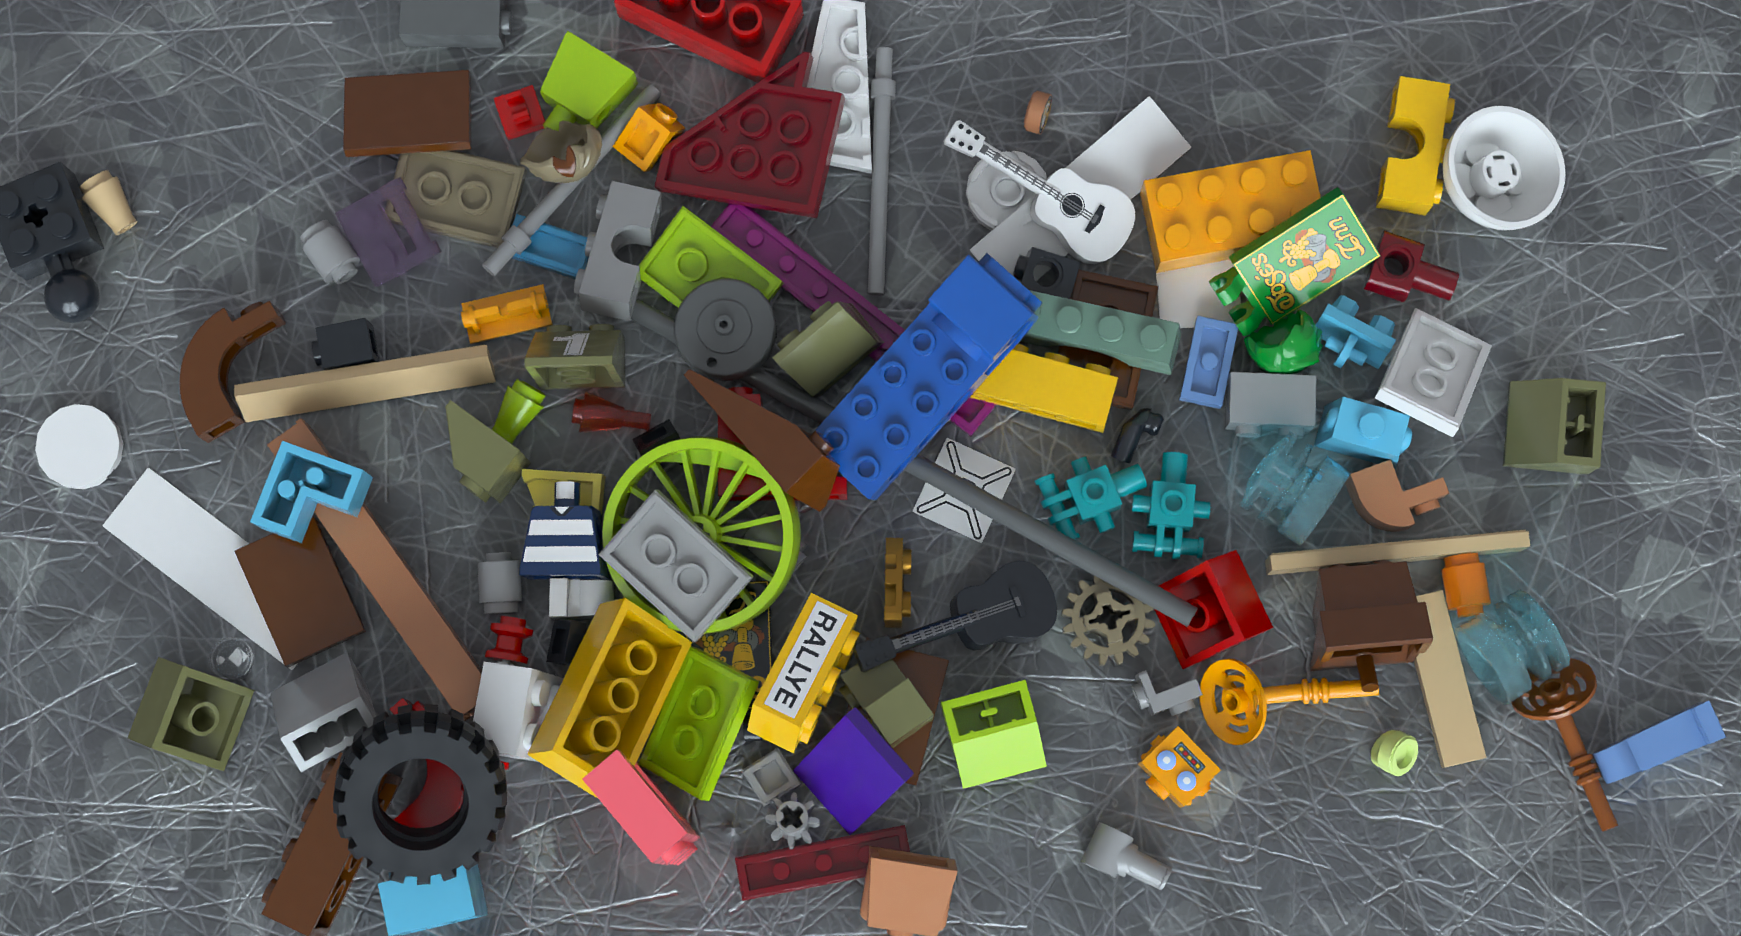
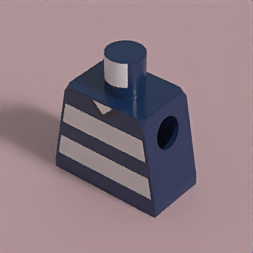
M570 481L555 482L554 506H534L532 508L519 575L530 580H550V578L610 580L607 563L598 555L603 550L602 515L593 506H580V483Z

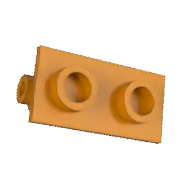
M543 284L461 303L463 309L461 312L464 328H467L470 344L553 325Z

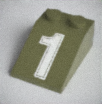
M593 324L589 326V331H572V327L568 325L547 326V332H535L525 356V368L541 390L625 388V337L621 330H614V325Z

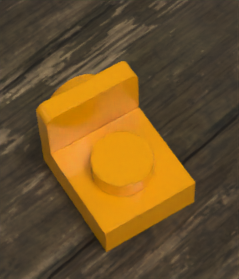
M657 103L639 106L613 145V148L642 171L647 172L653 168L663 153L664 146L669 144L672 137L681 135L685 127L676 120L678 118L677 114L666 105Z

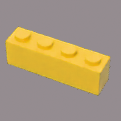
M1017 344L970 396V398L1104 433L1118 377L1111 376V370L1101 365L1087 363L1086 368L1070 365V359L1063 355L1046 352L1044 357L1029 354L1028 347Z

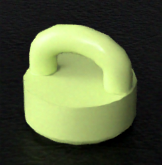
M1389 730L1383 733L1375 741L1371 749L1372 763L1395 776H1402L1408 772L1414 765L1418 755L1416 739L1400 730Z

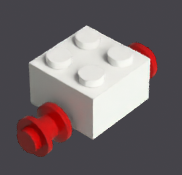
M501 616L500 623H491L490 630L497 634L496 646L485 652V658L498 661L497 663L485 661L483 663L473 721L484 729V735L487 740L494 741L499 750V756L538 762L527 755L564 678L536 669L510 664H528L529 658L521 653L523 640L533 637L534 630L525 628L527 621L525 619ZM501 761L504 763L505 770H509L510 763ZM461 784L460 791H464L463 784Z

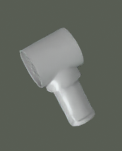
M1099 822L1081 862L1113 878H1116L1117 875L1125 877L1127 874L1162 890L1168 881L1172 867L1138 851V846L1132 843L1134 838Z

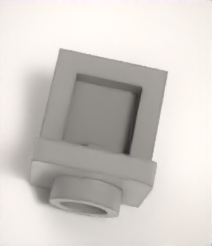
M1146 670L1135 675L1137 684L1131 686L1139 708L1141 710L1147 708L1150 716L1168 709L1172 717L1196 708L1193 700L1203 695L1197 679L1156 694Z

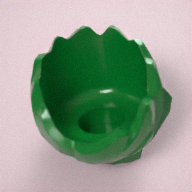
M1297 310L1296 314L1290 313L1287 319L1279 320L1273 327L1263 326L1258 333L1252 332L1250 336L1244 338L1246 349L1257 367L1265 373L1295 374L1307 369L1310 365L1320 361L1319 355L1323 347L1321 344L1322 330L1316 327L1311 316L1303 310Z

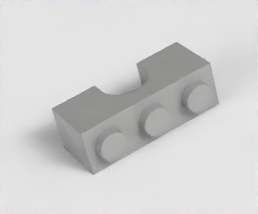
M611 181L608 195L601 194L596 209V219L600 220L597 232L590 231L585 247V256L589 257L586 269L578 270L574 284V293L579 294L582 311L631 321L641 286L640 267L620 261L615 257V254L620 248L628 244H641L652 247L662 212L660 191Z

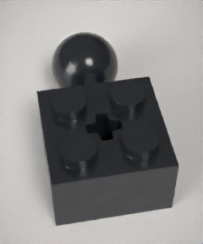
M58 162L0 186V243L11 270L26 281L49 272L51 278L44 289V302L48 311L60 321L78 323L88 319L96 311L100 300V293L94 279L87 273L76 270L72 262L104 249L89 208L82 200L83 193L79 188L80 186L75 174L62 162ZM43 219L44 225L39 227V223Z

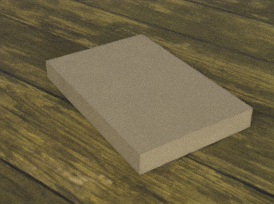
M453 150L400 154L383 219L385 222L498 248L504 242L501 237L513 225L527 170L525 167Z

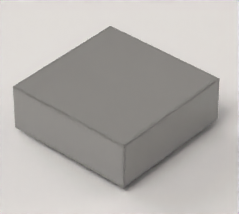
M779 748L774 749L741 770L763 807L773 803L775 798L779 799L801 785Z

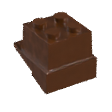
M1381 560L1369 565L1348 566L1337 564L1329 568L1319 569L1312 612L1315 643L1312 661L1309 664L1310 671L1357 667L1362 691L1373 692L1379 688L1375 665L1413 662L1419 653H1425L1433 641V634L1426 602L1417 601L1407 561L1391 562Z

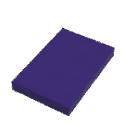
M855 707L832 728L793 770L849 835L870 818L914 774Z

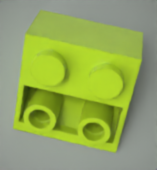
M1026 680L941 702L944 721L963 789L1047 767Z

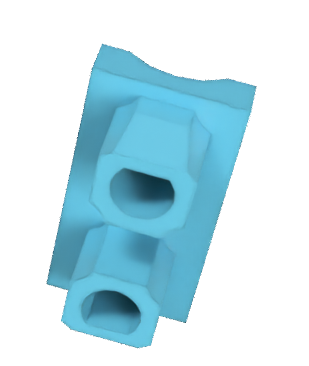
M1340 295L1332 305L1328 304L1315 324L1316 327L1322 330V340L1326 341L1324 346L1338 353L1333 365L1341 369L1346 360L1349 359L1360 366L1366 362L1379 369L1396 342V339L1392 338L1394 322L1382 315H1374L1368 325L1354 317L1359 309L1356 301Z

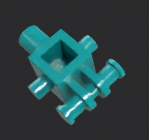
M1163 452L1160 481L1153 480L1149 488V496L1133 494L1132 511L1147 513L1146 528L1155 529V535L1134 531L1132 552H1137V550L1153 552V557H1162V552H1171L1172 559H1180V555H1191L1202 559L1204 537H1198V539L1182 537L1183 532H1189L1192 529L1193 517L1209 519L1210 502L1196 501V485L1186 484L1188 454ZM1164 531H1173V538L1164 537Z
M1086 456L1071 462L1076 477L1066 480L1064 485L1066 491L1059 492L1054 480L1056 478L1054 473L1034 481L1036 486H1039L1044 498L1040 502L1043 510L1049 508L1052 514L1047 519L1049 525H1055L1057 531L1074 540L1079 539L1080 534L1076 533L1071 521L1072 518L1077 517L1080 525L1094 520L1100 534L1115 528L1110 513L1121 508L1122 501L1120 498L1147 487L1145 476L1138 463L1110 474L1107 465L1092 470ZM1070 500L1072 508L1066 510L1063 503Z

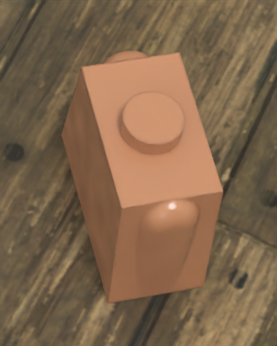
M869 846V859L860 905L861 917L867 920L868 927L886 929L887 933L892 936H913V934L938 936L939 931H942L947 923L953 885L958 872L955 859Z

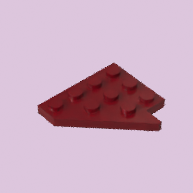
M803 52L664 146L654 187L660 192L818 218L845 97L839 92L807 87L814 58L811 53Z

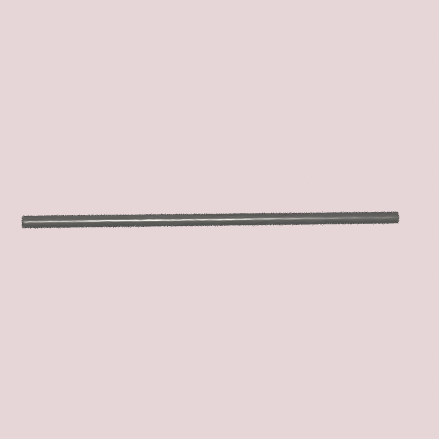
M637 299L631 319L676 344L674 337L675 319ZM762 367L753 374L740 379L820 424L835 409V407L817 397H812L806 391ZM920 454L904 469L906 472L1187 627L1198 609Z

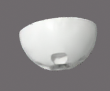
M1492 106L1474 112L1456 128L1445 149L1443 178L1452 202L1467 218L1491 229L1516 230L1541 221L1556 207L1565 185V164L1556 139L1541 121L1517 108Z

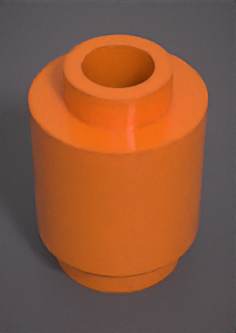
M1465 553L1445 557V568L1441 569L1448 610H1457L1458 617L1484 614L1483 606L1491 604L1485 564L1479 561L1478 553Z

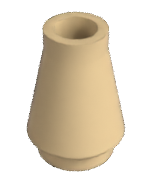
M108 170L92 176L79 187L84 194L82 200L111 227L115 235H120L137 224L118 177H112Z

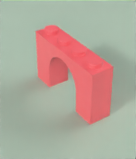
M615 750L582 778L652 863L662 865L677 864L679 866L698 850L693 844L700 838L698 833L641 765L636 762L634 767L620 750Z

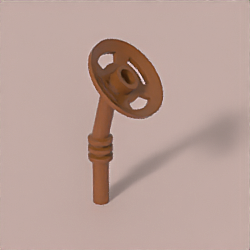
M1554 658L1536 663L1520 673L1513 681L1509 691L1512 707L1518 714L1529 719H1555L1571 759L1568 765L1575 768L1572 772L1573 776L1579 777L1576 781L1577 786L1583 787L1601 831L1612 829L1618 826V823L1599 782V778L1602 775L1600 772H1595V769L1598 767L1597 763H1591V760L1594 758L1593 754H1587L1571 715L1584 707L1595 694L1597 680L1594 671L1586 663L1572 658ZM1560 673L1559 678L1548 679L1540 687L1533 684L1545 676ZM1576 676L1585 681V691H1581L1579 683L1575 680ZM1568 687L1574 690V694H1568ZM1523 696L1528 697L1533 711L1524 706ZM1537 699L1543 700L1544 705L1540 706L1537 703Z

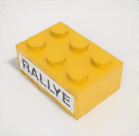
M810 593L752 705L747 731L792 753L795 752L800 741L808 744L818 724L817 719L822 710L819 704L825 707L828 705L836 689V682L841 673L840 669L845 670L853 656V648L860 636V633L854 630L858 615Z

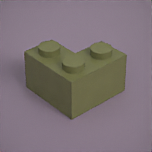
M893 659L867 672H862L859 665L856 664L840 675L845 685L838 690L851 709L861 707L868 717V722L892 748L933 720L934 714L909 678H905Z

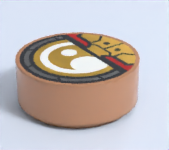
M1038 90L1032 94L1024 119L1026 131L1039 135L1042 134L1049 117L1052 94Z

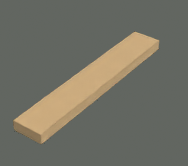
M479 345L234 385V397L245 422L494 383L496 379L487 345Z
M1516 530L1272 553L1265 560L1267 575L1318 571L1319 569L1329 568L1337 564L1358 566L1369 565L1381 560L1414 562L1444 559L1445 557L1465 553L1489 555L1521 552L1530 547L1529 531Z

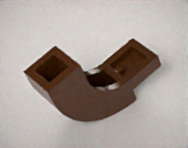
M260 301L247 306L240 312L241 317L235 319L234 315L227 309L222 308L204 322L186 349L180 370L181 400L184 411L195 433L207 443L245 422L229 392V370L241 350L286 324L279 309L270 301L266 303Z

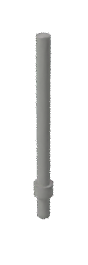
M889 47L876 48L875 79L871 80L870 98L874 100L867 294L873 296L884 295L890 117L891 100L895 99L896 81L892 80L893 49Z
M648 84L601 135V155L594 168L613 148V145L637 108L643 105L654 104L661 96L659 90L652 84ZM586 176L579 181L569 183L558 182L517 227L513 225L501 237L504 242L482 264L484 269L492 276H495L516 253L521 255L532 243L530 237Z

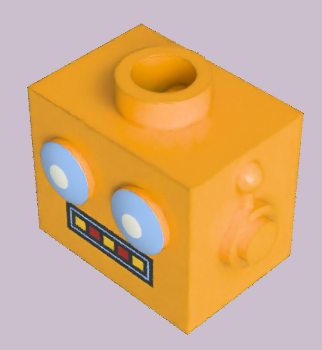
M1179 726L1174 728L1167 736L1163 735L1161 737L1158 735L1150 743L1152 745L1150 750L1141 755L1142 760L1138 763L1142 770L1150 777L1145 781L1147 786L1163 801L1169 796L1179 808L1191 805L1192 800L1196 796H1204L1211 789L1209 786L1211 784L1210 781L1221 771Z

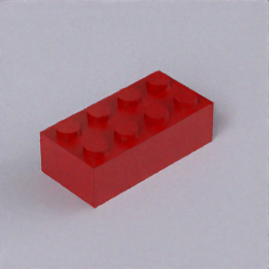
M802 0L614 1L619 18L756 83L775 72L804 16Z

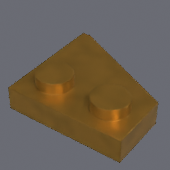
M886 537L884 623L887 628H902V617H911V592L902 590L903 575H911L912 549H903V538Z

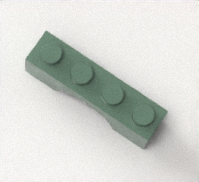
M1029 290L1042 304L1034 312L1038 319L1020 342L1047 348L1051 346H1070L1087 349L1114 357L1132 367L1168 375L1172 374L1181 338L1179 323Z

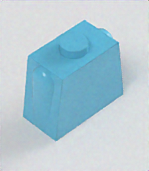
M1341 397L1324 406L1314 446L1375 464L1391 460L1394 469H1396L1400 454L1409 447L1412 440V430L1407 426L1410 416L1347 397Z

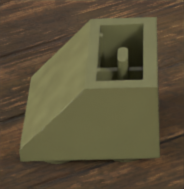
M830 301L826 302L810 316V319L813 321L810 326L801 332L797 329L793 330L777 344L781 350L772 358L812 397L822 396L884 343L852 303L835 302L831 304Z
M1569 378L1510 381L1508 387L1503 466L1586 475L1600 468L1606 382Z

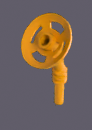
M1222 659L1211 664L1205 671L1200 683L1203 695L1199 699L1204 719L1212 732L1228 744L1243 745L1253 741L1261 733L1266 721L1267 704L1302 700L1303 704H1309L1310 700H1312L1313 704H1318L1319 699H1322L1323 703H1328L1330 698L1379 696V688L1373 692H1363L1360 680L1328 682L1327 678H1321L1320 682L1317 681V678H1312L1310 683H1308L1307 679H1302L1301 683L1262 687L1256 674L1246 664L1236 659ZM1234 669L1242 672L1245 676L1240 674L1228 676L1225 671ZM1234 681L1241 682L1244 686L1237 687ZM1216 684L1223 688L1221 702L1224 710L1218 712L1215 702ZM1257 705H1259V714L1256 713ZM1245 712L1246 718H1239L1236 714ZM1230 723L1235 726L1248 725L1249 731L1237 732L1231 729L1229 725Z

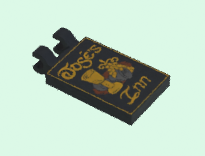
M767 580L750 581L745 587L753 599L756 600L770 582ZM739 594L725 609L728 617L747 607ZM771 606L759 616L743 625L721 632L703 634L697 642H693L685 635V638L692 642V647H697L760 681L743 720L745 741H762L761 737L747 731L752 705L773 666Z

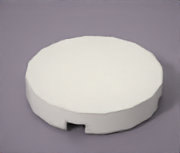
M1019 151L1002 152L1045 180L1047 179L1045 171L1035 159ZM982 159L976 163L971 171L966 189L969 211L979 224L991 231L1035 194ZM1030 214L1021 220L1019 227L1032 221Z
M74 404L58 409L45 420L37 434L35 451L39 466L50 479L67 488L87 489L100 485L108 479L107 476L112 473L113 469L116 470L122 458L124 444L120 428L109 415L93 406Z

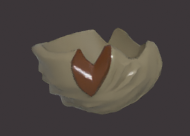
M562 120L559 123V131L546 128L536 136L526 154L520 159V163L527 166L531 173L536 177H541L543 181H551L553 183L579 181L592 171L601 155L602 138L600 132L590 124L581 125Z

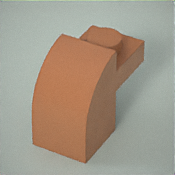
M1391 460L1351 473L1344 479L1352 503L1361 518L1377 529L1390 532L1409 529L1415 524L1410 510L1414 509L1416 516L1436 510L1441 507L1438 500L1443 499L1449 494L1443 477L1403 491Z

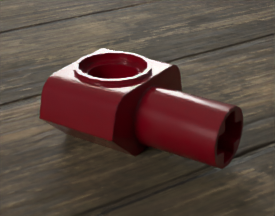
M1384 230L1376 248L1381 256L1371 262L1364 289L1401 302L1406 301L1411 288L1450 301L1459 279V273L1420 260L1425 244ZM1388 258L1398 260L1403 266V274L1392 275L1385 269L1384 260Z

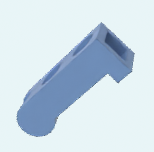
M1705 701L1688 707L1594 752L1593 757L1605 783L1609 784L1637 772L1648 770L1707 744L1714 743L1726 738L1710 701Z

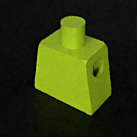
M567 31L541 87L540 93L544 101L554 108L542 126L545 129L549 128L559 131V123L564 120L571 123L577 122L581 125L590 124L597 129L636 88L638 81L635 72Z

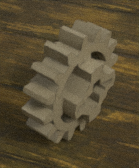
M1094 575L1092 586H1089L1083 580L1079 581L1077 585L1081 592L1080 596L1069 593L1066 598L1074 605L1073 609H1063L1061 616L1071 619V623L1063 627V634L1074 633L1076 637L1070 644V648L1075 649L1082 645L1085 648L1082 659L1087 661L1092 654L1098 655L1099 666L1105 665L1108 656H1113L1117 665L1123 663L1124 652H1127L1133 658L1138 656L1139 652L1135 643L1138 642L1143 645L1149 643L1150 639L1143 633V630L1153 629L1155 622L1146 619L1145 614L1150 613L1154 608L1147 604L1143 605L1140 600L1107 582H1103L1102 579ZM1111 591L1123 595L1131 604L1123 605L1112 599ZM1093 595L1095 608L1092 613L1079 618L1083 603ZM1108 608L1110 615H1123L1113 624V629L1111 630L1108 629L1106 623H1092L1101 617L1103 609ZM1137 620L1132 637L1123 643L1121 631L1125 624ZM1093 632L1104 639L1105 646L1107 647L1093 643L1085 634Z

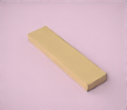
M1443 590L1416 596L1418 602H1426L1433 641L1425 653H1419L1414 663L1441 767L1445 768L1487 758Z

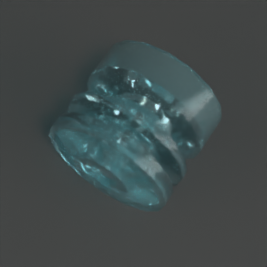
M1289 431L1282 440L1273 447H1270L1247 481L1244 496L1239 506L1248 511L1260 496L1266 500V503L1256 518L1263 521L1276 508L1284 512L1276 531L1300 547L1324 516L1344 486L1351 471L1328 456L1314 469H1311L1306 463L1312 453L1313 446L1307 443L1297 458L1293 457L1289 452L1297 441L1298 436Z
M1521 589L1508 595L1507 603L1501 600L1493 605V614L1497 624L1490 617L1480 613L1455 629L1456 640L1471 669L1488 692L1503 705L1511 703L1532 689V682L1527 669L1535 677L1544 681L1552 677V669L1558 672L1570 665L1567 647L1552 619L1527 592Z

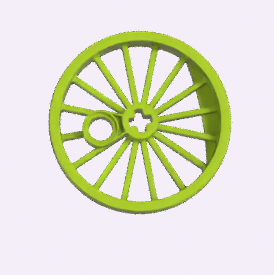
M696 436L676 439L650 450L636 460L619 479L609 498L603 520V549L622 528V524H625L630 519L624 516V511L631 493L643 501L650 496L639 489L637 484L652 468L682 512L700 528L703 525V531L710 533V537L737 562L770 582L756 600L753 599L745 587L739 595L747 607L729 617L724 610L704 634L738 627L751 621L768 609L788 584L799 556L801 527L793 496L787 494L746 446L723 438ZM661 462L683 463L693 511L660 465ZM692 464L710 466L703 509ZM719 468L737 471L712 512ZM746 474L764 480L766 483L764 487L719 518ZM770 491L772 492L780 514L723 526ZM782 520L783 545L728 536L725 533ZM724 542L781 552L775 574H771ZM607 563L613 581L625 598L666 624L668 628L681 631Z

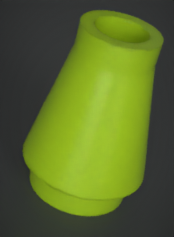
M517 378L512 386H507L492 430L513 444L517 436L544 408V405L541 403L546 395L532 385Z

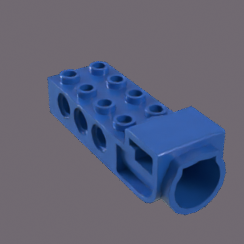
M988 253L979 262L971 255H968L928 299L929 304L816 429L834 447L829 454L840 465L838 472L869 500H877L1023 339L1038 319L1034 312L1041 306L1042 302Z

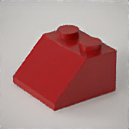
M1237 550L1209 559L1159 585L1164 590L1198 608L1188 627L1154 609L1183 670L1274 628Z

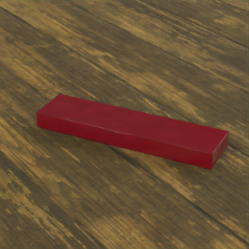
M902 825L794 846L793 850L788 847L736 857L735 862L742 901L864 878L869 859V846L910 852L906 827Z

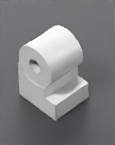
M550 578L549 617L553 620L593 619L601 603L614 600L613 581Z

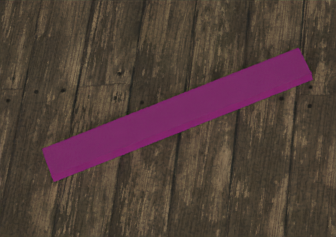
M729 203L711 225L720 234L784 282L781 288L813 313L828 301L831 304L835 302L852 303L884 342L869 355L875 362L881 358L905 331L750 207ZM969 397L949 420L972 437L997 405Z

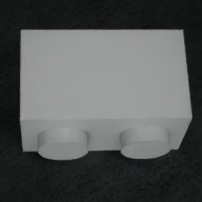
M1231 372L1226 385L1225 429L1236 430L1235 435L1239 437H1260L1261 431L1278 432V437L1283 439L1304 438V433H1310L1316 426L1317 375Z

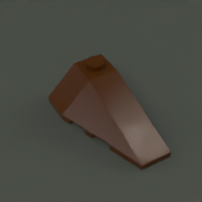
M691 369L684 374L687 380L787 494L819 512L826 507L840 465L829 454L834 447L821 433L815 430L810 434L799 426Z

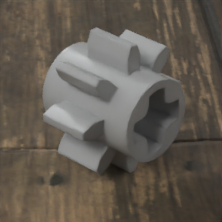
M796 792L792 793L791 801L782 803L781 800L775 798L776 815L769 814L765 816L766 823L777 825L778 827L771 834L772 840L777 841L784 837L787 839L789 849L792 850L795 846V841L802 838L810 844L812 840L808 833L809 828L820 826L818 818L808 816L815 807L814 802L811 800L804 805L798 802ZM788 813L793 817L801 814V826L797 829L793 825L785 828L784 816Z

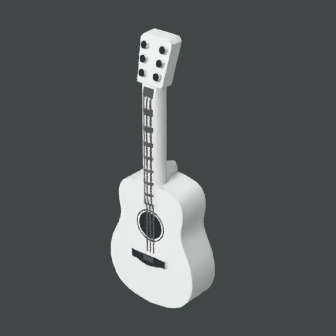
M961 120L954 122L943 141L944 145L972 158L976 155L1036 193L1030 207L1032 220L1041 227L1051 230L1072 257L1086 264H1097L1113 257L1125 244L1134 226L1135 209L1130 198L1124 192L1108 185L1089 183L1074 171L1066 168L1055 171L1045 180L985 142L986 137Z

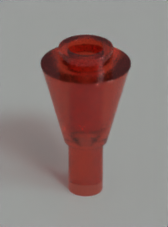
M586 391L584 392L583 399L575 398L571 423L579 424L578 433L621 429L622 427L649 430L650 413L624 410V407Z

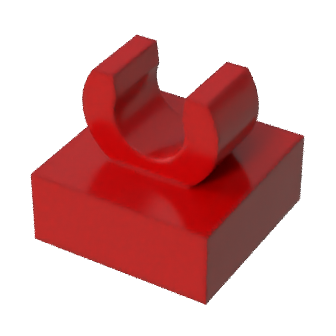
M533 85L493 98L508 141L544 129L542 125L546 120Z

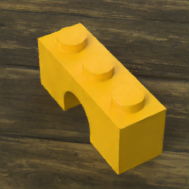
M1400 76L1393 87L1387 128L1408 132L1417 143L1418 153L1415 157L1409 159L1387 158L1381 167L1376 208L1426 216L1433 204H1439L1443 191V179L1437 178L1439 163L1443 164L1445 149L1449 139L1443 138L1445 123H1451L1455 107V99L1449 98L1450 84Z

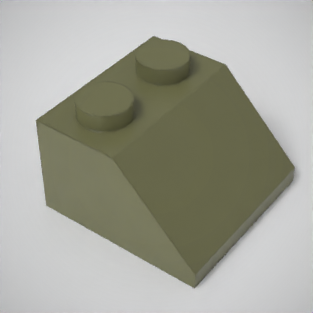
M450 400L445 409L453 466L463 475L459 483L486 503L492 497L501 504L522 476V469H527L531 463L518 448Z
M158 657L127 738L149 748L224 771L255 690Z

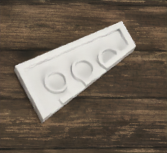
M823 0L811 53L814 59L807 87L839 92L845 97L830 165L872 174L865 3L854 0Z

